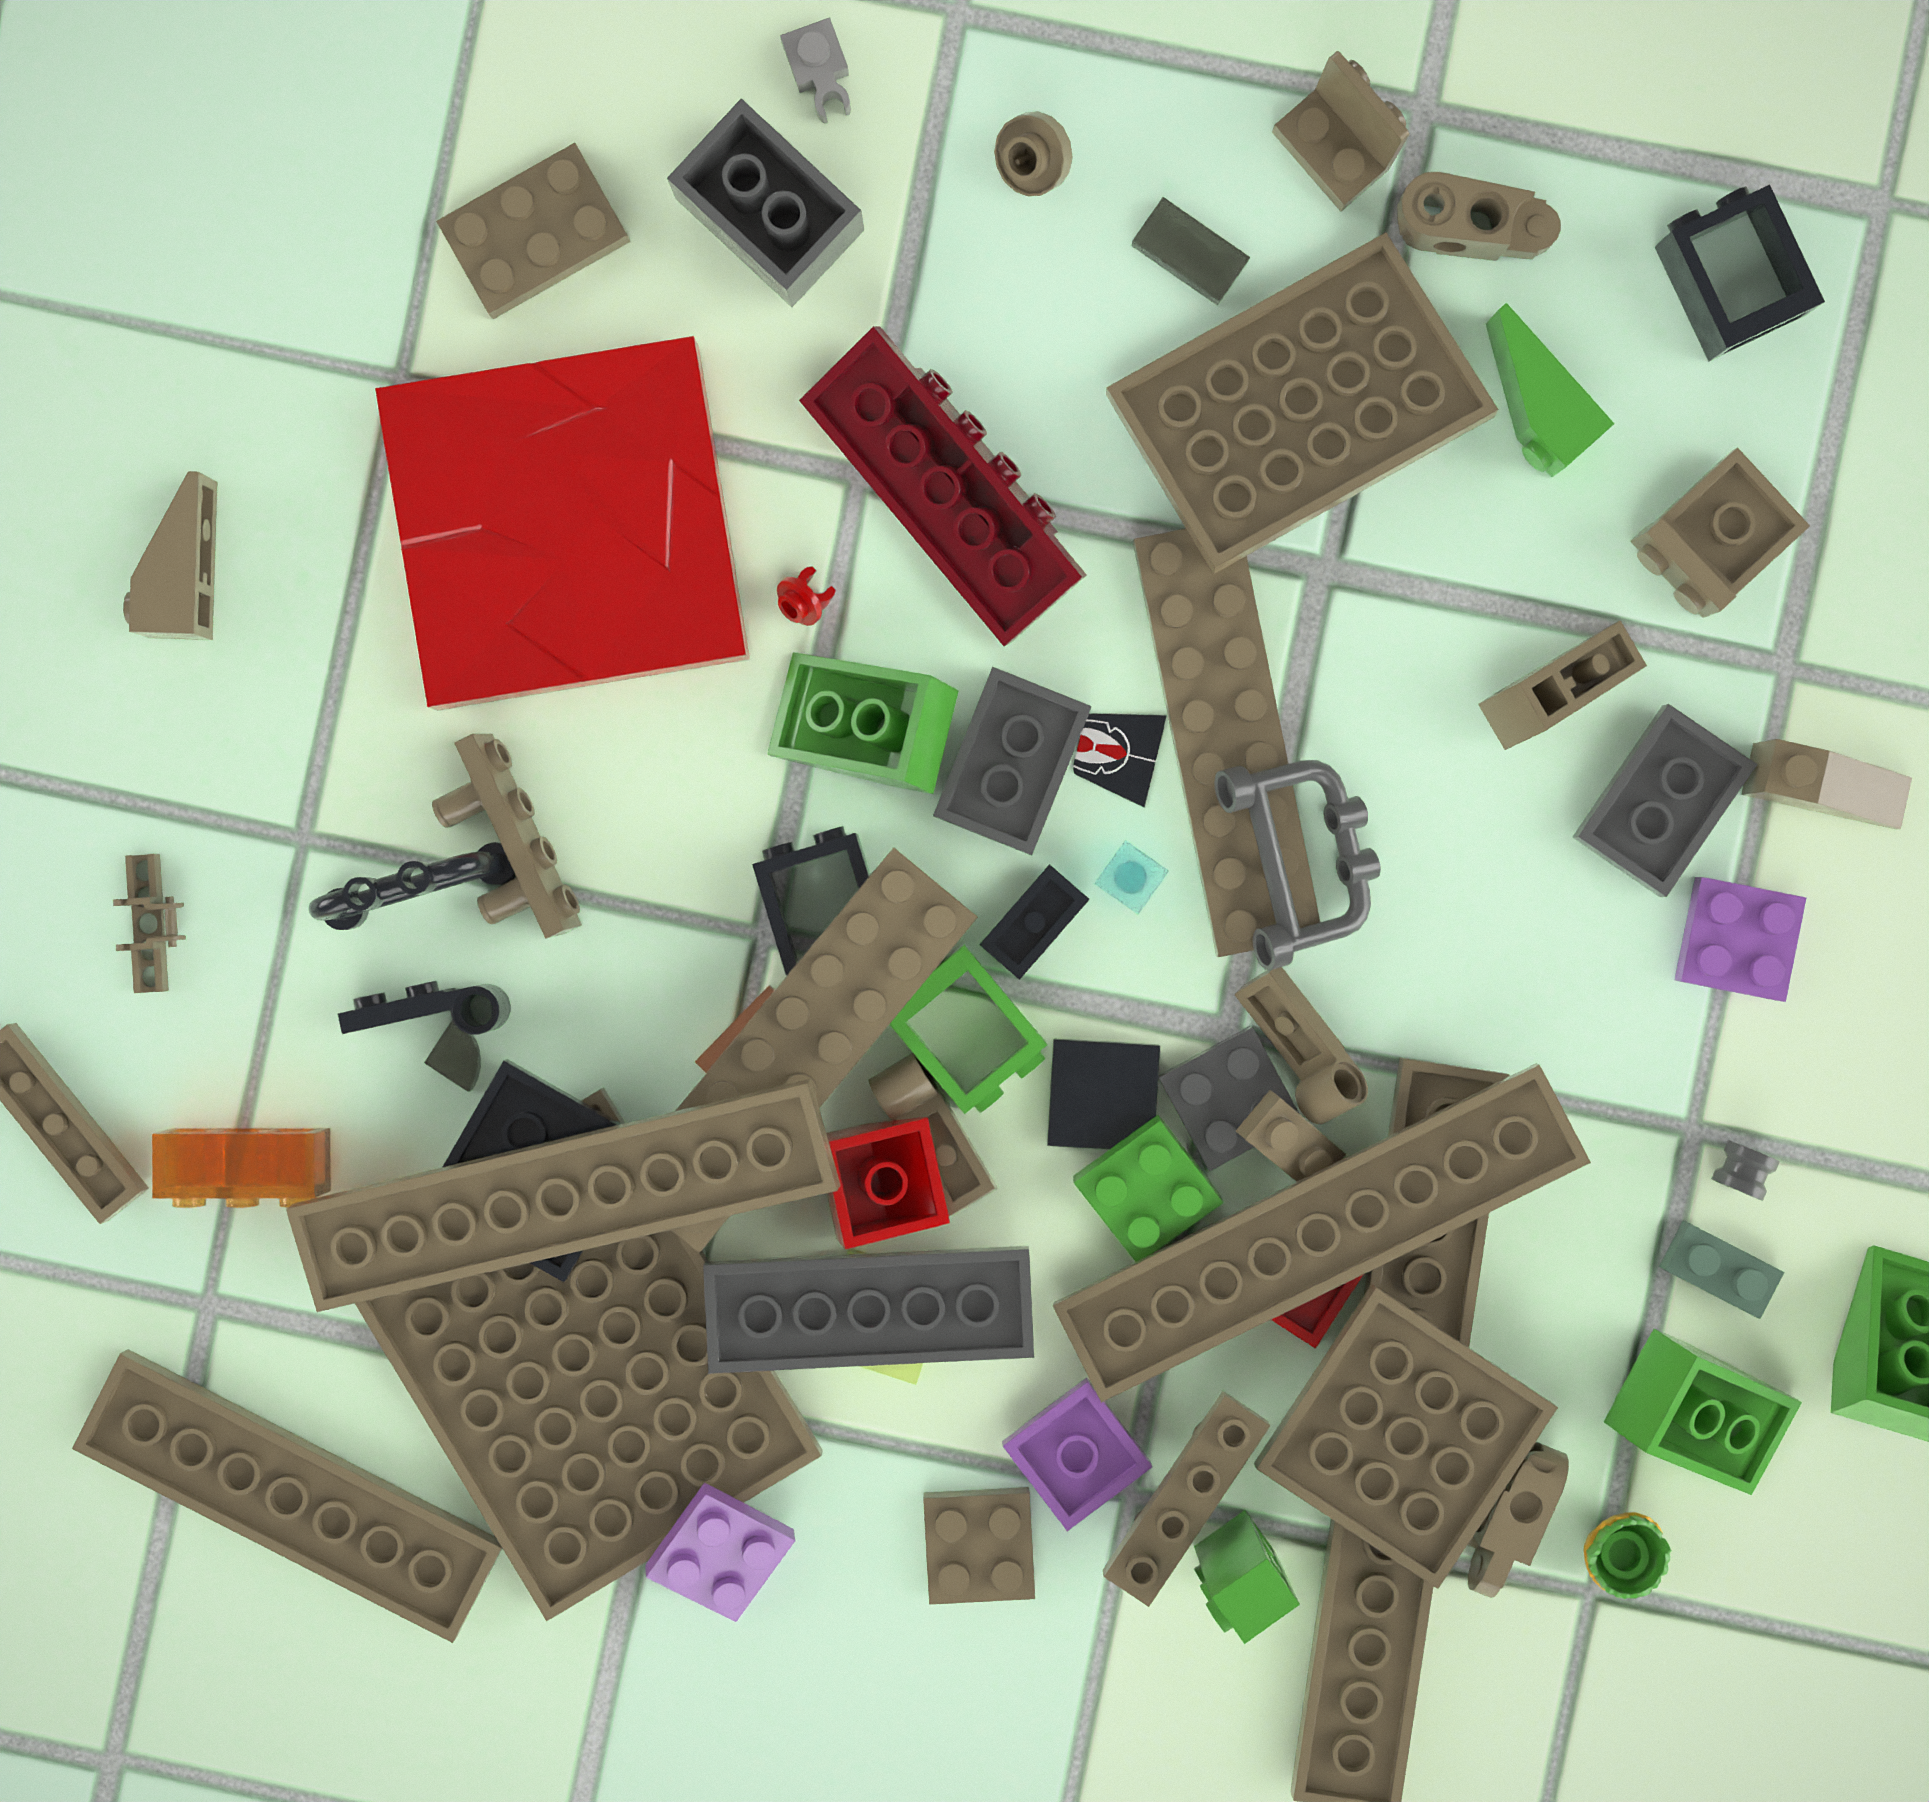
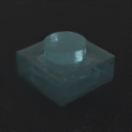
M1124 840L1096 879L1094 885L1135 914H1139L1169 870L1127 840Z

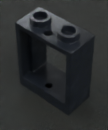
M1770 184L1752 193L1749 192L1747 186L1739 188L1716 202L1718 209L1702 217L1698 209L1680 216L1667 225L1670 233L1655 246V250L1708 362L1805 317L1825 303ZM1748 215L1786 297L1730 323L1692 241Z
M844 826L813 835L816 845L795 851L793 842L765 849L762 851L764 861L752 864L786 976L798 963V958L772 873L847 851L859 889L871 874L859 835L857 833L846 835Z

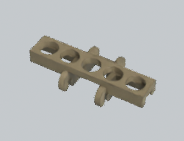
M160 854L125 856L128 898L113 899V906H131L134 943L116 944V951H131L134 994L169 991L166 941H168V947H177V940H186L185 935H178L176 908L184 907V903H174V896L165 897L166 903H163ZM142 861H148L149 880L147 881L141 880L136 873L137 866ZM144 887H149L150 897L138 898L140 890ZM147 913L154 915L157 919V928L150 934L143 932L140 928V919ZM153 949L154 959L148 960L144 958L141 950ZM149 966H154L155 986H149L143 980V972Z

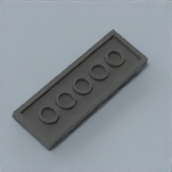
M1029 1246L706 1261L703 1265L708 1374L1035 1358Z

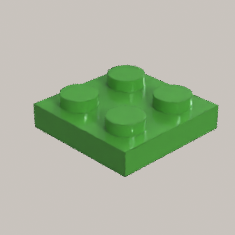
M1159 1115L1073 1176L1075 1186L1135 1262L1153 1254L1224 1203L1220 1193Z

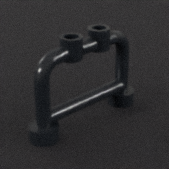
M492 842L482 846L477 852L465 853L432 863L409 861L404 863L397 873L378 879L372 877L352 878L345 884L344 888L333 889L327 894L312 900L308 911L314 919L324 920L333 929L352 930L360 927L366 921L369 911L479 878L487 884L503 885L515 879L516 875L501 843ZM416 868H420L423 871L421 874L411 876ZM363 884L369 887L367 890L358 891Z

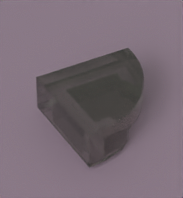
M451 1020L424 1063L467 1092H470L477 1083L481 1069L479 1045L474 1035L461 1031Z

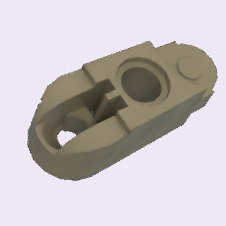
M1426 172L1415 177L1403 191L1397 205L1399 232L1408 246L1419 251L1436 252L1439 255L1497 261L1500 256L1533 260L1535 256L1545 253L1559 237L1561 220L1558 213L1550 205L1546 204L1547 200L1533 197L1535 191L1444 172ZM1424 206L1440 208V213L1430 215ZM1470 213H1484L1489 217L1492 229L1482 230L1477 228L1471 220Z
M1535 1442L1468 1543V1546L1476 1548L1470 1561L1471 1565L1468 1573L1467 1584L1470 1590L1493 1598L1503 1588L1514 1561L1528 1566L1531 1565L1567 1481L1569 1459L1566 1453Z

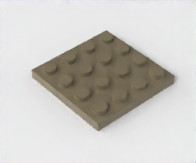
M1372 1284L1253 1464L1258 1471L1439 1589L1558 1407Z

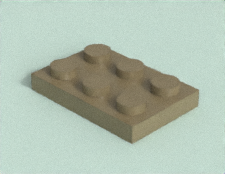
M575 142L436 221L492 319L499 317L631 242Z

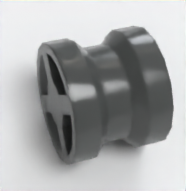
M1728 1140L1724 1148L1727 1158L1723 1167L1715 1169L1711 1180L1763 1201L1767 1193L1764 1185L1768 1174L1776 1172L1780 1161Z

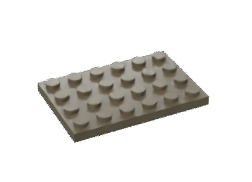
M1387 232L1106 387L1108 400L1213 574L1491 420L1499 410Z

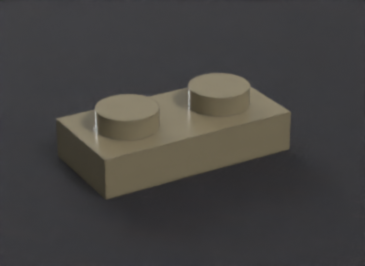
M1663 518L1646 526L1630 541L1639 550L1637 557L1641 564L1651 573L1657 576L1662 575L1676 589L1673 592L1675 599L1688 612L1695 615L1699 614L1702 618L1721 612L1737 597Z
M1271 1090L1268 1091L1236 1130L1239 1135L1296 1182L1309 1177L1346 1156V1153Z

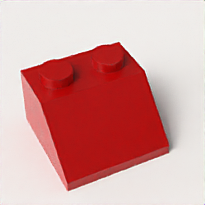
M927 1117L866 1123L826 1133L840 1181L838 1190L827 1193L836 1239L845 1250L950 1224Z

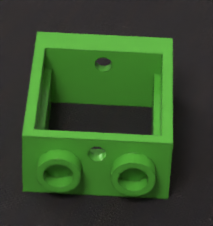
M965 944L932 972L889 1024L964 1114L973 1107L979 1113L990 1107L1004 1094L999 1085L1015 1072L1022 1079L1045 1060L1040 1051L1048 1045ZM969 971L1027 1042L966 1092L907 1021L965 972Z

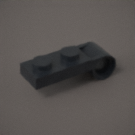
M437 981L405 987L407 998L387 1002L385 992L353 999L355 1010L337 1013L341 1033L347 1034L450 1011L454 1024L461 1031L471 1035H479L502 1027L510 1016L511 1004L505 991L496 985L482 984L457 990L456 988L439 991ZM478 994L485 996L492 1005V1016L485 1024L476 1021L470 1011L471 1001Z

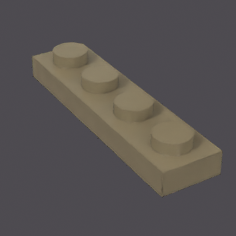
M13 1023L4 1026L0 1030L1 1103L99 1224L108 1222L147 1191L149 1187L19 1025Z

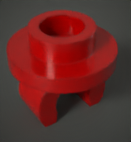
M813 566L804 568L797 578L792 576L786 577L777 585V602L782 614L788 620L805 626H812L820 620L822 610L828 606L836 592L833 586L827 588L823 593L813 592L807 585L817 571Z

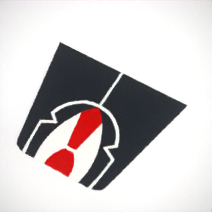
M1089 714L1080 735L1073 764L1074 774L1145 808L1167 715Z

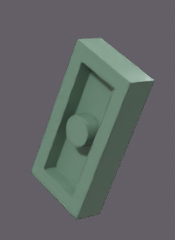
M1684 1220L1681 1222L1659 1265L1663 1270L1758 1319H1761L1785 1273Z

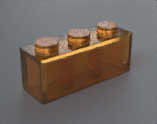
M170 1128L152 1134V1199H172V1207H201L206 1205V1199H226V1207L245 1208L258 1206L259 1198H279V1206L288 1208L294 1203L310 1200L331 1191L330 1128Z

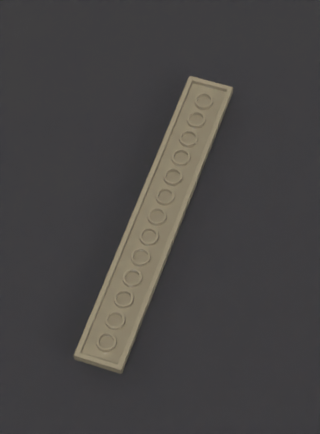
M1399 1057L1388 1136L1509 1077L1510 1074ZM1489 1213L1367 1272L1364 1295L1373 1284L1469 1347ZM1332 1519L1330 1520L1290 1793L1293 1801L1402 1802L1434 1586Z

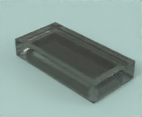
M1164 197L1161 198L1131 244L1133 248L1217 306L1221 303L1250 260V256Z

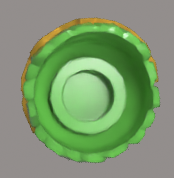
M1637 1512L1613 1515L1602 1521L1588 1534L1583 1548L1585 1565L1592 1580L1602 1590L1617 1598L1636 1599L1649 1595L1652 1589H1656L1659 1586L1661 1576L1668 1573V1563L1670 1562V1552L1672 1551L1666 1539L1662 1538L1663 1532L1659 1525L1650 1517Z

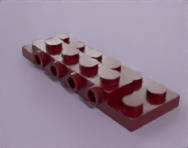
M873 326L799 401L1005 647L1012 643L1082 581L1087 574L1054 536L1058 531L1050 523L1056 518L1051 506L1037 493H1034L1031 497L1025 493L1016 482L1022 476L1016 464L1003 452H999L995 456L982 441L987 435V431L982 423L967 410L960 415L947 398L953 391L947 381L933 369L925 373L922 368H914L880 326Z

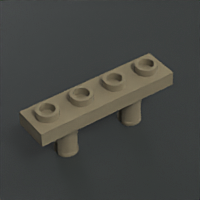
M471 734L455 742L454 744L471 778V782L433 800L432 809L443 827L450 828L486 810L516 875L515 879L477 898V904L483 918L487 923L495 924L531 907L545 939L563 935L582 926L577 915L580 912L577 897L568 885H563L554 866L557 864L555 850L548 839L540 836L532 819L535 815L533 803L528 794L516 785L509 770L512 767V760L505 745L499 739H495L493 734Z
M1222 1391L1203 1421L1194 1428L1191 1439L1144 1509L1135 1516L1134 1524L1103 1568V1577L1150 1607L1271 1425L1268 1420Z

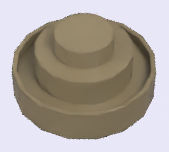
M1039 111L1020 114L1006 122L996 138L994 149L996 167L1003 181L1017 193L1028 197L1042 196L1060 186L1070 173L1073 159L1071 141L1064 127L1048 114Z

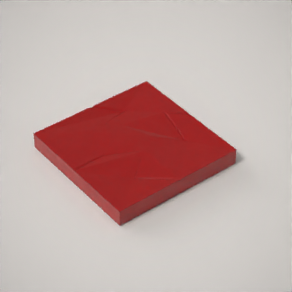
M694 336L375 388L428 708L439 711L750 660L700 349Z

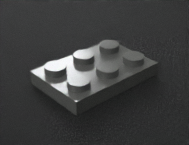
M992 666L933 817L1032 856L1092 706Z
M1662 705L1572 838L1657 896L1667 897L1749 778L1757 763L1672 705Z

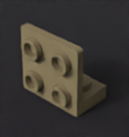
M1336 51L1328 58L1315 90L1280 119L1272 130L1273 135L1340 212L1389 171L1409 136L1406 120L1401 111L1389 101L1383 102L1370 87V79L1363 67L1355 60H1347L1339 51Z

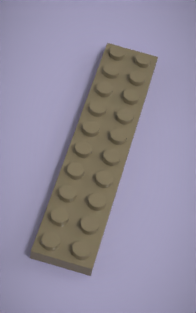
M1535 1063L1321 1169L1309 1177H1305L1055 1301L1052 1306L1102 1403L1590 1164L1591 1161L1540 1064Z
M811 1079L297 1202L286 1208V1212L316 1312H321L835 1192L840 1187V1181Z

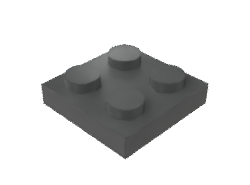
M1252 1026L1176 1065L1158 1077L1209 1172L1254 1148L1236 1130L1269 1090L1298 1112Z

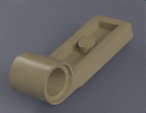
M1282 967L1271 971L1266 970L1244 984L1234 994L1301 1081L1295 1090V1098L1300 1111L1309 1121L1319 1125L1325 1124L1365 1102L1368 1096V1085L1363 1073L1344 1050L1343 1044Z
M913 1052L868 1080L877 1101L891 1120L928 1118L949 1216H954L998 1189L933 1076Z

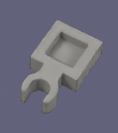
M829 17L780 35L781 43L799 93L813 88L816 90L814 103L820 121L824 124L828 123L824 104L830 99H837L842 102L846 116L850 115L849 95L846 89L836 82L838 79L849 76V69L831 18Z

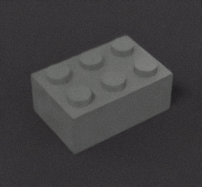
M742 98L667 177L675 199L791 308L864 231L861 209Z

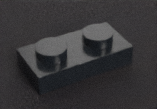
M1049 864L979 945L1020 980L1090 899Z

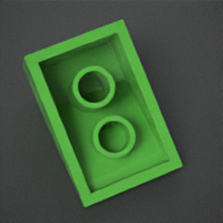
M793 652L767 755L880 784L933 794L959 691L927 674Z
M1873 1245L1867 1249L1834 1358L1830 1413L1929 1442V1262Z
M1653 1329L1625 1383L1616 1396L1604 1423L1647 1454L1752 1495L1802 1402L1682 1340Z

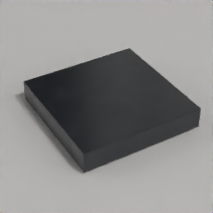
M1053 1038L1047 1146L1110 1150L1153 1119L1157 1111L1160 1045Z

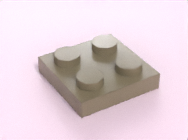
M1738 447L1730 451L1657 519L1663 518L1735 595L1810 527L1806 520Z
M1029 1487L924 1493L929 1605L1035 1599Z

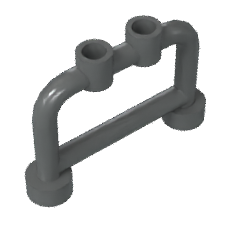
M1302 760L1249 774L1243 766L1218 771L1214 784L1216 796L1221 807L1227 813L1249 809L1276 924L1254 931L1253 948L1259 964L1267 971L1288 966L1293 961L1294 952L1345 938L1358 931L1366 922L1371 908L1368 881L1377 879L1381 872L1380 861L1375 851L1371 848L1360 850L1355 830L1365 827L1368 823V811L1364 801L1359 796L1348 798L1340 775L1330 765L1319 760ZM1307 781H1314L1322 787L1327 804L1323 812L1324 821L1328 830L1335 835L1339 852L1336 860V871L1342 884L1347 886L1350 904L1346 913L1340 917L1300 928L1267 792Z

